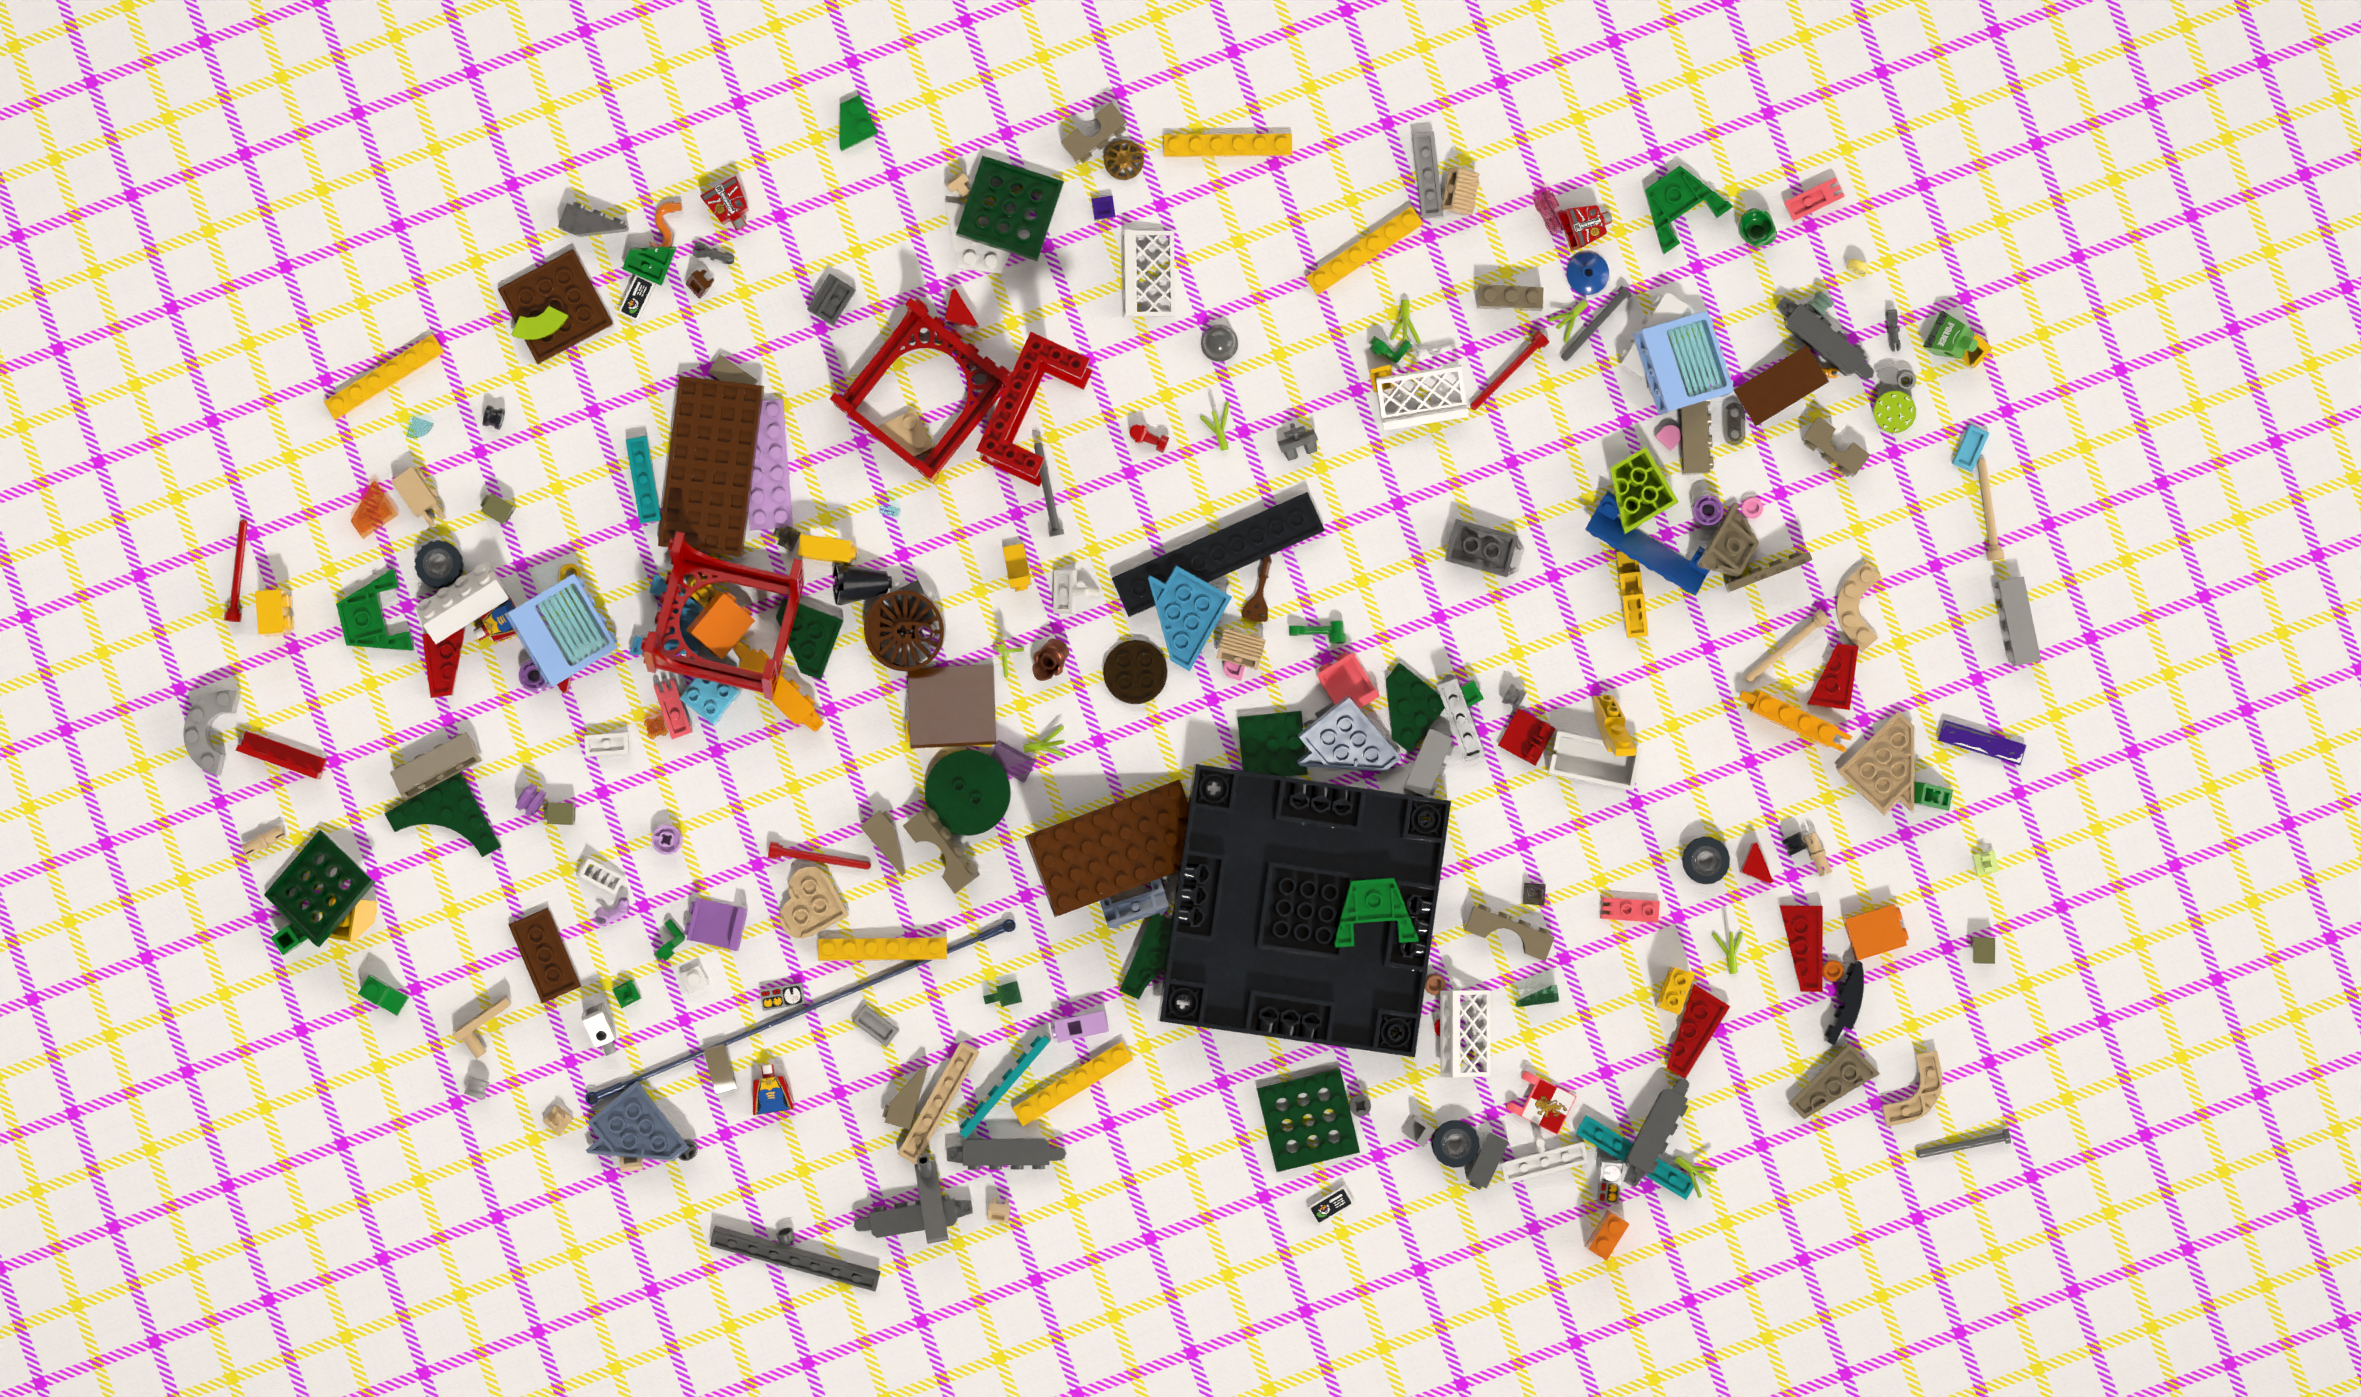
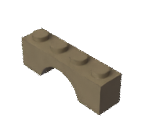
M927 807L903 825L915 843L927 841L941 849L946 860V867L942 878L954 894L980 875L976 864L967 858L963 847L954 841L950 830L941 824L934 810Z
M1479 904L1478 908L1473 906L1464 929L1465 931L1486 938L1494 930L1510 929L1521 938L1524 945V954L1546 961L1555 938L1550 936L1551 931L1541 927L1537 931L1530 928L1531 923L1520 919L1516 923L1510 920V915L1499 912L1498 915L1490 913L1491 908Z

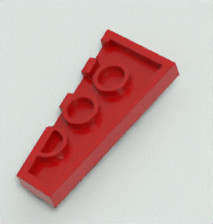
M1779 905L1800 991L1823 992V906Z
M1693 984L1667 1069L1686 1079L1731 1006Z

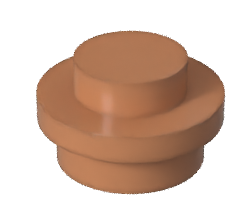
M1431 974L1426 977L1425 990L1429 994L1439 995L1440 991H1444L1446 983L1441 975Z

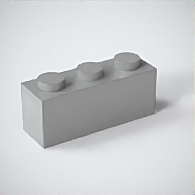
M1429 728L1403 788L1427 798L1429 794L1434 795L1438 783H1435L1437 775L1442 776L1446 767L1443 761L1446 755L1450 756L1454 749L1453 738Z

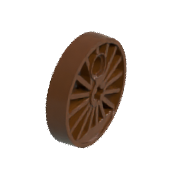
M897 590L885 594L872 605L865 619L864 636L871 654L881 664L897 671H913L926 666L938 655L945 641L946 624L940 608L931 598L914 590ZM895 595H903V614ZM909 595L917 597L910 614ZM889 597L895 609L896 615L884 603V601ZM921 600H923L928 606L914 618ZM931 608L936 614V617L925 621H918ZM882 610H883L892 620H889V619L883 617V616H882ZM938 620L940 629H937L936 624L933 623L934 621ZM882 622L891 627H882ZM905 626V629H913V631L905 634L904 631H901V628ZM923 626H927L930 629L929 637L922 634L921 629ZM882 632H892L882 637ZM937 634H940L938 642L932 639ZM894 637V638L881 650V642L884 641V640H887V639H890V638ZM897 642L890 660H888L883 654ZM921 642L935 646V651L931 653ZM903 644L902 665L894 662ZM915 645H916V646L925 654V656L928 658L927 660H925V661L922 662V663H921V660H920V658H919V655H918V652H917V650H916ZM908 646L916 665H908Z

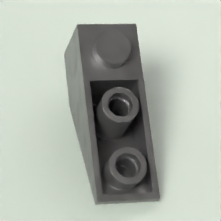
M573 202V205L566 204L558 225L559 229L579 237L627 232L629 230L628 226L625 225L626 221L613 217V220L605 218V213L595 209L593 212L585 210L586 206L577 202Z

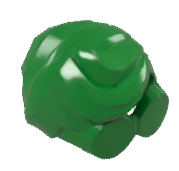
M1752 208L1741 216L1738 231L1745 242L1758 248L1769 245L1775 240L1777 236L1776 227L1767 211Z

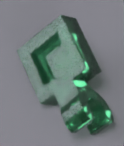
M1017 981L996 986L998 993L983 996L985 1005L1000 1001L1001 1007L1022 1002Z

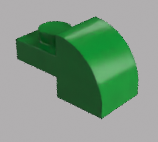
M293 923L270 937L282 955L293 951L308 939Z

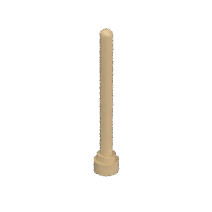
M1980 458L1977 464L1990 547H1988L1989 552L1986 553L1988 561L2004 559L2005 556L2004 550H2001V546L1998 545L1986 460Z
M1821 609L1815 612L1809 624L1745 676V680L1752 682L1817 627L1827 626L1831 622L1827 615Z

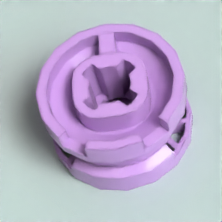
M672 825L659 826L652 835V845L661 854L676 853L683 843L681 831Z

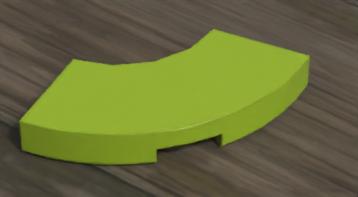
M548 306L544 313L537 317L526 318L520 316L511 336L523 340H537L555 333L565 323L568 315Z

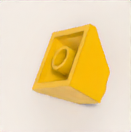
M336 896L331 898L330 906L336 902ZM361 899L328 938L354 942L374 924L377 913V901Z

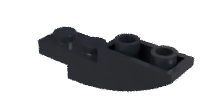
M1855 961L1854 964L1850 963L1845 973L1848 975L1845 983L1841 982L1836 990V994H1838L1836 999L1844 1003L1842 1006L1839 1005L1833 1015L1836 1017L1833 1025L1829 1024L1824 1032V1036H1826L1824 1041L1831 1045H1835L1844 1027L1852 1030L1857 1020L1864 991L1863 964L1860 961Z

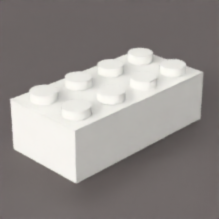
M487 562L478 565L466 576L459 577L450 586L441 588L434 596L422 600L415 608L423 627L435 644L502 604L509 597L501 579L490 563Z
M1556 731L1552 751H1556V755H1551L1547 774L1633 791L1642 748L1636 747V756H1615L1613 752H1607L1602 740Z

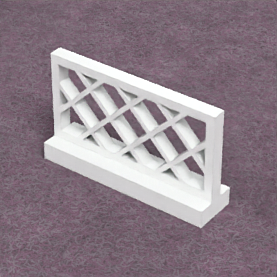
M1123 230L1121 232L1122 317H1175L1174 231ZM1136 236H1145L1150 243L1142 250L1136 244ZM1159 236H1169V245L1164 250L1155 242ZM1152 244L1161 252L1154 261L1145 253ZM1141 255L1151 263L1144 271L1136 265V260ZM1162 255L1169 260V267L1165 271L1155 263ZM1152 265L1161 273L1154 282L1145 274ZM1141 276L1151 284L1144 292L1137 287V280ZM1163 276L1169 281V288L1165 293L1156 285ZM1152 287L1162 295L1155 303L1145 295ZM1143 297L1151 307L1146 312H1137V302ZM1163 297L1170 303V312H1162L1156 306ZM1152 308H1154L1157 312H1150V311H1151Z
M1461 364L1376 378L1384 430L1469 417ZM1457 371L1458 378L1453 384L1444 379L1449 372ZM1431 375L1438 378L1432 388L1423 382L1427 376ZM1407 379H1413L1417 382L1411 391L1402 386ZM1391 382L1396 387L1390 394H1387L1382 390L1381 384ZM1441 382L1450 387L1444 396L1435 390ZM1420 385L1429 390L1423 399L1414 394ZM1399 388L1408 394L1402 402L1393 398ZM1455 390L1460 393L1461 400L1452 402L1447 397ZM1432 393L1441 398L1436 405H1430L1426 402ZM1411 397L1420 402L1416 408L1410 409L1405 406ZM1390 400L1398 405L1394 412L1385 413V406Z
M1490 990L1440 991V1077L1490 1076ZM1460 995H1463L1468 1001L1463 1008L1460 1006ZM1479 995H1483V1004L1479 1008L1474 1001ZM1470 1006L1476 1011L1472 1018L1466 1013ZM1462 1016L1468 1022L1463 1029L1460 1028V1018ZM1479 1016L1483 1019V1026L1480 1029L1475 1024ZM1471 1027L1476 1032L1472 1040L1466 1035ZM1462 1038L1468 1044L1463 1051L1460 1049V1040ZM1479 1038L1483 1041V1047L1480 1051L1474 1045ZM1470 1049L1476 1054L1472 1061L1466 1056ZM1463 1059L1468 1066L1463 1072H1460V1062ZM1479 1059L1483 1062V1072H1479L1475 1067Z

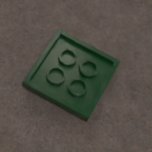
M1302 711L1237 717L1243 771L1282 777L1308 775L1307 767L1299 766L1297 760L1306 754L1305 744L1298 736L1303 731Z

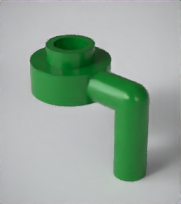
M1373 336L1369 341L1371 345L1369 349L1377 356L1383 354L1393 363H1398L1412 346L1410 342L1405 340L1394 353L1388 345L1376 336Z
M671 919L665 922L664 925L673 934L674 938L653 954L658 961L661 959L667 961L675 954L672 950L685 940L684 934Z

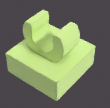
M1994 850L1972 855L1977 876L1999 871Z

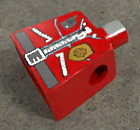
M736 176L700 195L705 204L723 225L731 221L736 231L747 226L742 214L749 211Z
M1597 205L1570 208L1558 213L1571 251L1582 248L1607 234L1605 225L1612 223L1610 212L1601 213Z

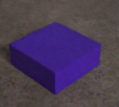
M1113 196L1091 199L1095 221L1116 218Z

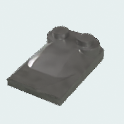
M1455 519L1446 550L1445 561L1508 577L1518 572L1524 547L1521 545L1517 535Z

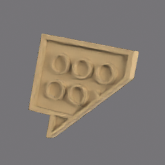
M1899 711L1838 770V773L1883 816L1899 801L1911 813L1915 811V727Z

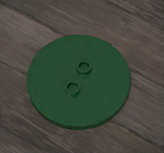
M976 750L956 751L943 757L932 768L925 786L927 807L937 813L939 821L944 827L958 835H978L995 827L1006 814L1011 799L1010 781L1004 768L990 755Z

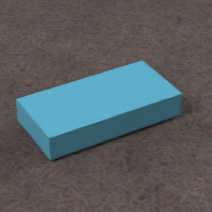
M1970 424L1952 464L1973 472L1989 432Z

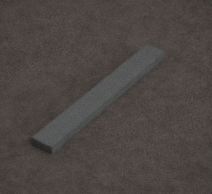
M714 1226L710 1246L874 1292H876L881 1273L878 1270L719 1226Z

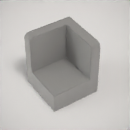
M1413 1114L1402 1132L1424 1147L1435 1131V1128Z

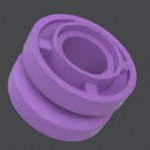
M1712 495L1700 497L1692 507L1694 520L1702 526L1716 524L1722 518L1724 512L1721 501ZM1704 505H1709L1713 508L1712 516L1707 517L1703 514L1702 508Z
M532 660L521 666L519 681L526 689L539 692L547 688L541 675L537 681L533 682L530 680V674L533 671H538Z
M533 783L523 790L515 806L518 810L526 809L525 815L531 817L539 810L547 794L544 790L536 791L537 786Z

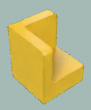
M1978 334L1973 336V339L1978 342L1976 350L1974 352L1966 350L1961 358L1972 369L1993 348Z
M1391 365L1369 370L1374 393L1378 392L1376 378L1393 375ZM1391 382L1381 384L1382 390L1395 388V385Z

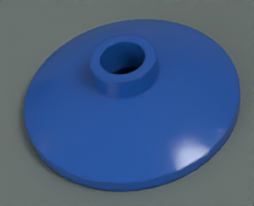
M1585 252L1578 254L1570 261L1567 267V281L1571 288L1580 294H1596L1608 282V265L1601 256L1595 253ZM1590 269L1592 276H1586L1584 271Z

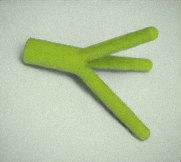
M1401 300V319L1391 334L1390 340H1394L1403 324V339H1407L1408 325L1413 337L1419 344L1421 341L1409 319L1410 301Z
M1585 300L1580 301L1570 312L1547 319L1548 322L1564 318L1556 326V329H1560L1570 320L1564 343H1567L1575 318L1588 307V303Z
M1229 402L1225 403L1221 425L1215 411H1212L1215 426L1204 416H1200V419L1216 434L1221 451L1229 449L1224 434Z
M1005 644L993 647V650L1000 652L1002 655L1004 677H1008L1007 656L1009 653L1024 651L1023 647L1007 649Z
M1060 726L1041 742L1023 744L1024 753L1044 750L1065 757V753L1049 748L1050 746L1064 744V740L1048 742L1061 732L1064 727Z
M1713 932V938L1727 955L1729 974L1738 973L1736 952L1743 932H1739L1735 945L1733 932H1729V950L1717 934Z
M1679 1155L1674 1162L1689 1173L1697 1196L1701 1198L1702 1194L1695 1175L1706 1183L1711 1184L1712 1181L1699 1171L1717 1172L1718 1169L1715 1167L1694 1166Z

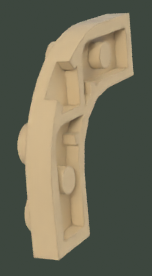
M1868 562L1864 563L1845 581L1837 597L1836 613L1840 627L1855 646H1859L1861 652L1878 639L1859 613L1861 597L1882 578Z
M1937 1050L1915 1054L1919 1072L1918 1089L1909 1099L1882 1105L1886 1127L1915 1121L1926 1115L1936 1103L1942 1089V1072Z

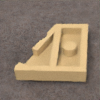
M915 409L878 426L882 432L914 457L934 448Z

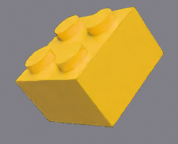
M281 589L255 591L258 634L265 637L291 635V630L294 629L293 617H290L289 608H292L293 605L292 596L288 595L287 591Z

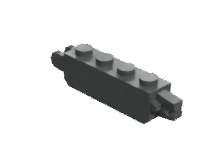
M1785 297L1777 304L1776 309L1786 319L1785 328L1831 366L1837 368L1841 374L1851 376L1855 373L1864 380L1873 377L1874 369L1864 361L1867 358L1864 355L1865 351L1856 344L1854 346L1847 341L1848 337L1841 331L1835 332L1828 320L1823 317L1819 319L1814 314L1815 310L1806 303L1804 306L1801 303L1797 305Z
M1679 1079L1674 1083L1675 1085H1673L1672 1089H1665L1659 1093L1624 1159L1628 1169L1623 1180L1630 1186L1636 1187L1643 1176H1646L1649 1172H1654L1658 1165L1656 1159L1659 1153L1663 1154L1668 1146L1666 1142L1668 1136H1673L1678 1127V1124H1676L1678 1117H1683L1688 1108L1686 1105L1688 1098L1684 1096L1688 1091L1687 1088L1690 1086L1686 1079Z
M1045 1138L967 1139L963 1146L947 1148V1161L963 1163V1166H968V1170H980V1166H989L990 1170H1000L1005 1165H1011L1013 1170L1024 1169V1165H1032V1169H1045V1165H1049L1050 1161L1065 1159L1067 1153L1063 1147H1050V1143Z
M949 1195L942 1196L947 1226H953L959 1217L973 1213L971 1200H955V1198L950 1199ZM915 1200L916 1204L907 1206V1202L894 1204L895 1208L886 1209L885 1205L873 1207V1211L869 1212V1217L857 1219L853 1227L858 1232L871 1230L872 1235L876 1238L923 1231L925 1228L920 1200Z

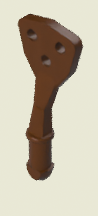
M1270 556L1262 559L1260 574H1258V589L1255 596L1246 603L1241 613L1243 618L1253 622H1267L1268 607L1263 594L1266 580L1269 578L1270 564H1272Z

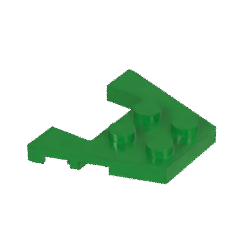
M1681 166L1644 190L1663 254H1666L1680 244L1668 225L1702 201L1707 204L1716 219L1733 208L1732 204L1725 201L1715 191L1709 189Z
M390 569L384 575L371 581L365 587L336 604L346 646L415 650L410 631L391 636L387 634L378 594L399 588L395 569Z
M1394 878L1350 881L1334 947L1354 946V923L1393 920L1397 921L1399 943L1419 941Z

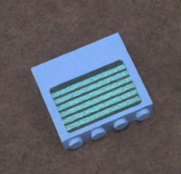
M1708 311L1648 327L1633 333L1659 415L1716 397H1724L1734 392L1732 380L1726 370V361L1722 357L1719 348L1720 343L1715 336L1713 321Z
M575 574L567 576V578L505 613L506 618L548 688L557 685L618 648L615 644L617 643L615 635L611 631L608 632L605 627V618L601 613L596 612L593 607L595 606L593 598L589 594L586 595L583 587H585L583 581L579 576H575Z

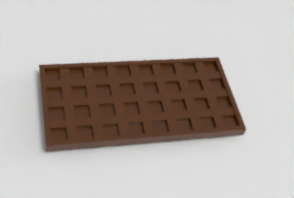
M679 376L658 546L669 547L670 539L675 538L677 531L685 533L686 542L698 551L743 557L764 386Z
M1180 779L1024 836L1054 917L1179 871L1188 810V800Z

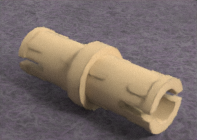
M278 825L264 834L259 833L258 837L242 844L241 847L246 856L249 857L263 848L268 849L269 845L286 836L281 826Z
M1816 832L1811 833L1810 836L1809 834L1805 835L1803 839L1808 846L1809 857L1811 860L1813 859L1819 877L1824 876L1825 872L1826 874L1831 873L1832 869L1825 856L1826 851L1822 849Z

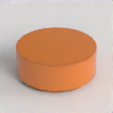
M1830 960L1823 965V977L1826 980L1835 982L1843 977L1844 968L1840 962Z

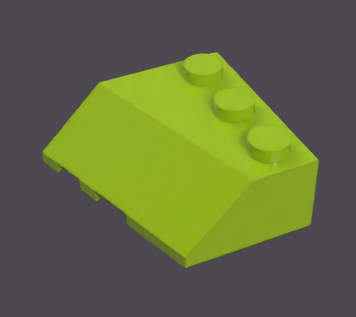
M1646 447L1609 468L1624 534L1679 502Z

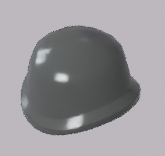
M1214 325L1203 334L1201 349L1204 355L1212 361H1226L1236 353L1238 339L1234 331L1229 327Z

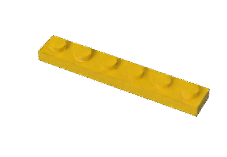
M1292 134L1164 135V157L1292 156Z
M1411 206L1306 276L1305 279L1318 296L1421 227L1424 223Z
M432 334L325 400L324 404L334 420H338L445 352Z
M947 937L818 939V961L947 960Z
M1120 1042L1014 1106L1012 1110L1021 1125L1025 1126L1129 1063L1133 1058L1124 1043Z

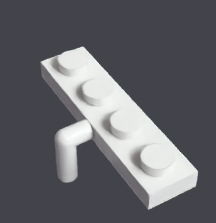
M1536 1138V1154L1502 1162L1500 1165L1505 1184L1586 1164L1589 1163L1583 1141L1546 1151L1545 1141L1542 1138Z

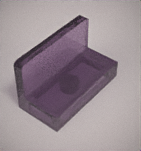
M1000 740L997 741L991 757L1004 768L1006 774L1023 783L1027 780L1036 763L1035 759Z

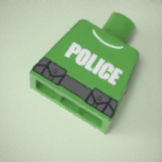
M1941 310L1923 347L1933 355L1961 359L1966 350L1974 352L1978 342L1973 339L1974 331Z

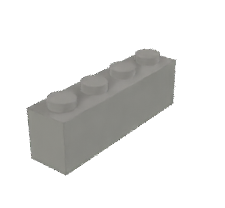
M2024 576L1996 582V587H1993L1995 599H1999L2001 607L1998 608V615L2000 621L2003 620L2005 629H2002L2004 641H2008L2009 650H2006L2008 662H2012L2013 666L2041 661Z

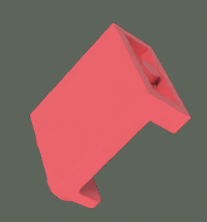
M1346 651L1336 657L1338 662L1330 665L1328 662L1318 668L1320 673L1316 676L1334 705L1349 695L1358 707L1362 708L1380 697L1354 653L1349 654Z

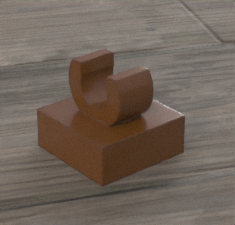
M696 270L685 283L699 299L707 293L714 282L713 278L709 281L706 280L704 277L707 272L706 270L701 272Z

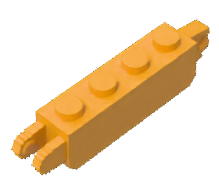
M743 643L735 644L733 651L742 660L739 663V668L763 673L766 660L770 657L762 649L759 651L753 649L751 651ZM781 669L774 698L770 701L794 724H805L811 730L817 732L824 725V722L815 711L816 708L813 705L816 702L808 694L803 696L798 691L800 686L792 679L788 681L784 678L785 672Z
M1742 690L1738 699L1748 703L1746 708L1750 710L1749 712L1822 746L1832 747L1845 753L1847 748L1833 742L1835 735L1840 736L1844 740L1851 741L1852 739L1851 735L1839 730V727L1761 691L1757 692L1754 690L1753 694H1749Z

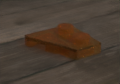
M376 481L371 483L351 519V523L362 539H365L399 515Z

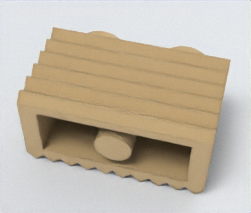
M1459 167L1448 168L1441 210L1458 215H1472L1476 206L1475 197L1476 190L1479 187L1478 177L1480 174Z
M1225 628L1216 658L1258 670L1266 640L1257 634L1247 635L1241 633L1236 628Z

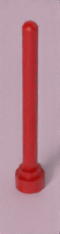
M1539 330L1532 336V343L1471 402L1470 408L1472 410L1478 409L1537 349L1545 348L1550 343Z
M244 519L239 522L230 608H227V612L224 614V621L241 622L242 613H240L238 606L248 522Z
M770 841L768 858L770 859L784 856L864 870L871 868V863L868 861L783 848V845H779V842Z

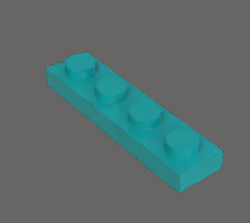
M647 436L625 439L640 524L661 521Z

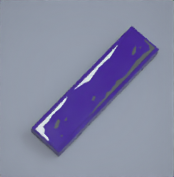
M1943 720L1937 740L2019 766L2027 746L1947 720Z

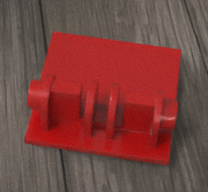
M1518 708L1498 746L1536 766L1556 728Z

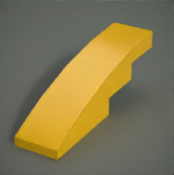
M1618 550L1616 551L1627 638L1649 636L1639 562L1630 559L1626 554Z

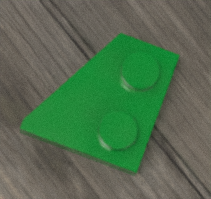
M860 95L840 104L841 152L878 135Z
M677 247L630 248L622 269L662 286Z

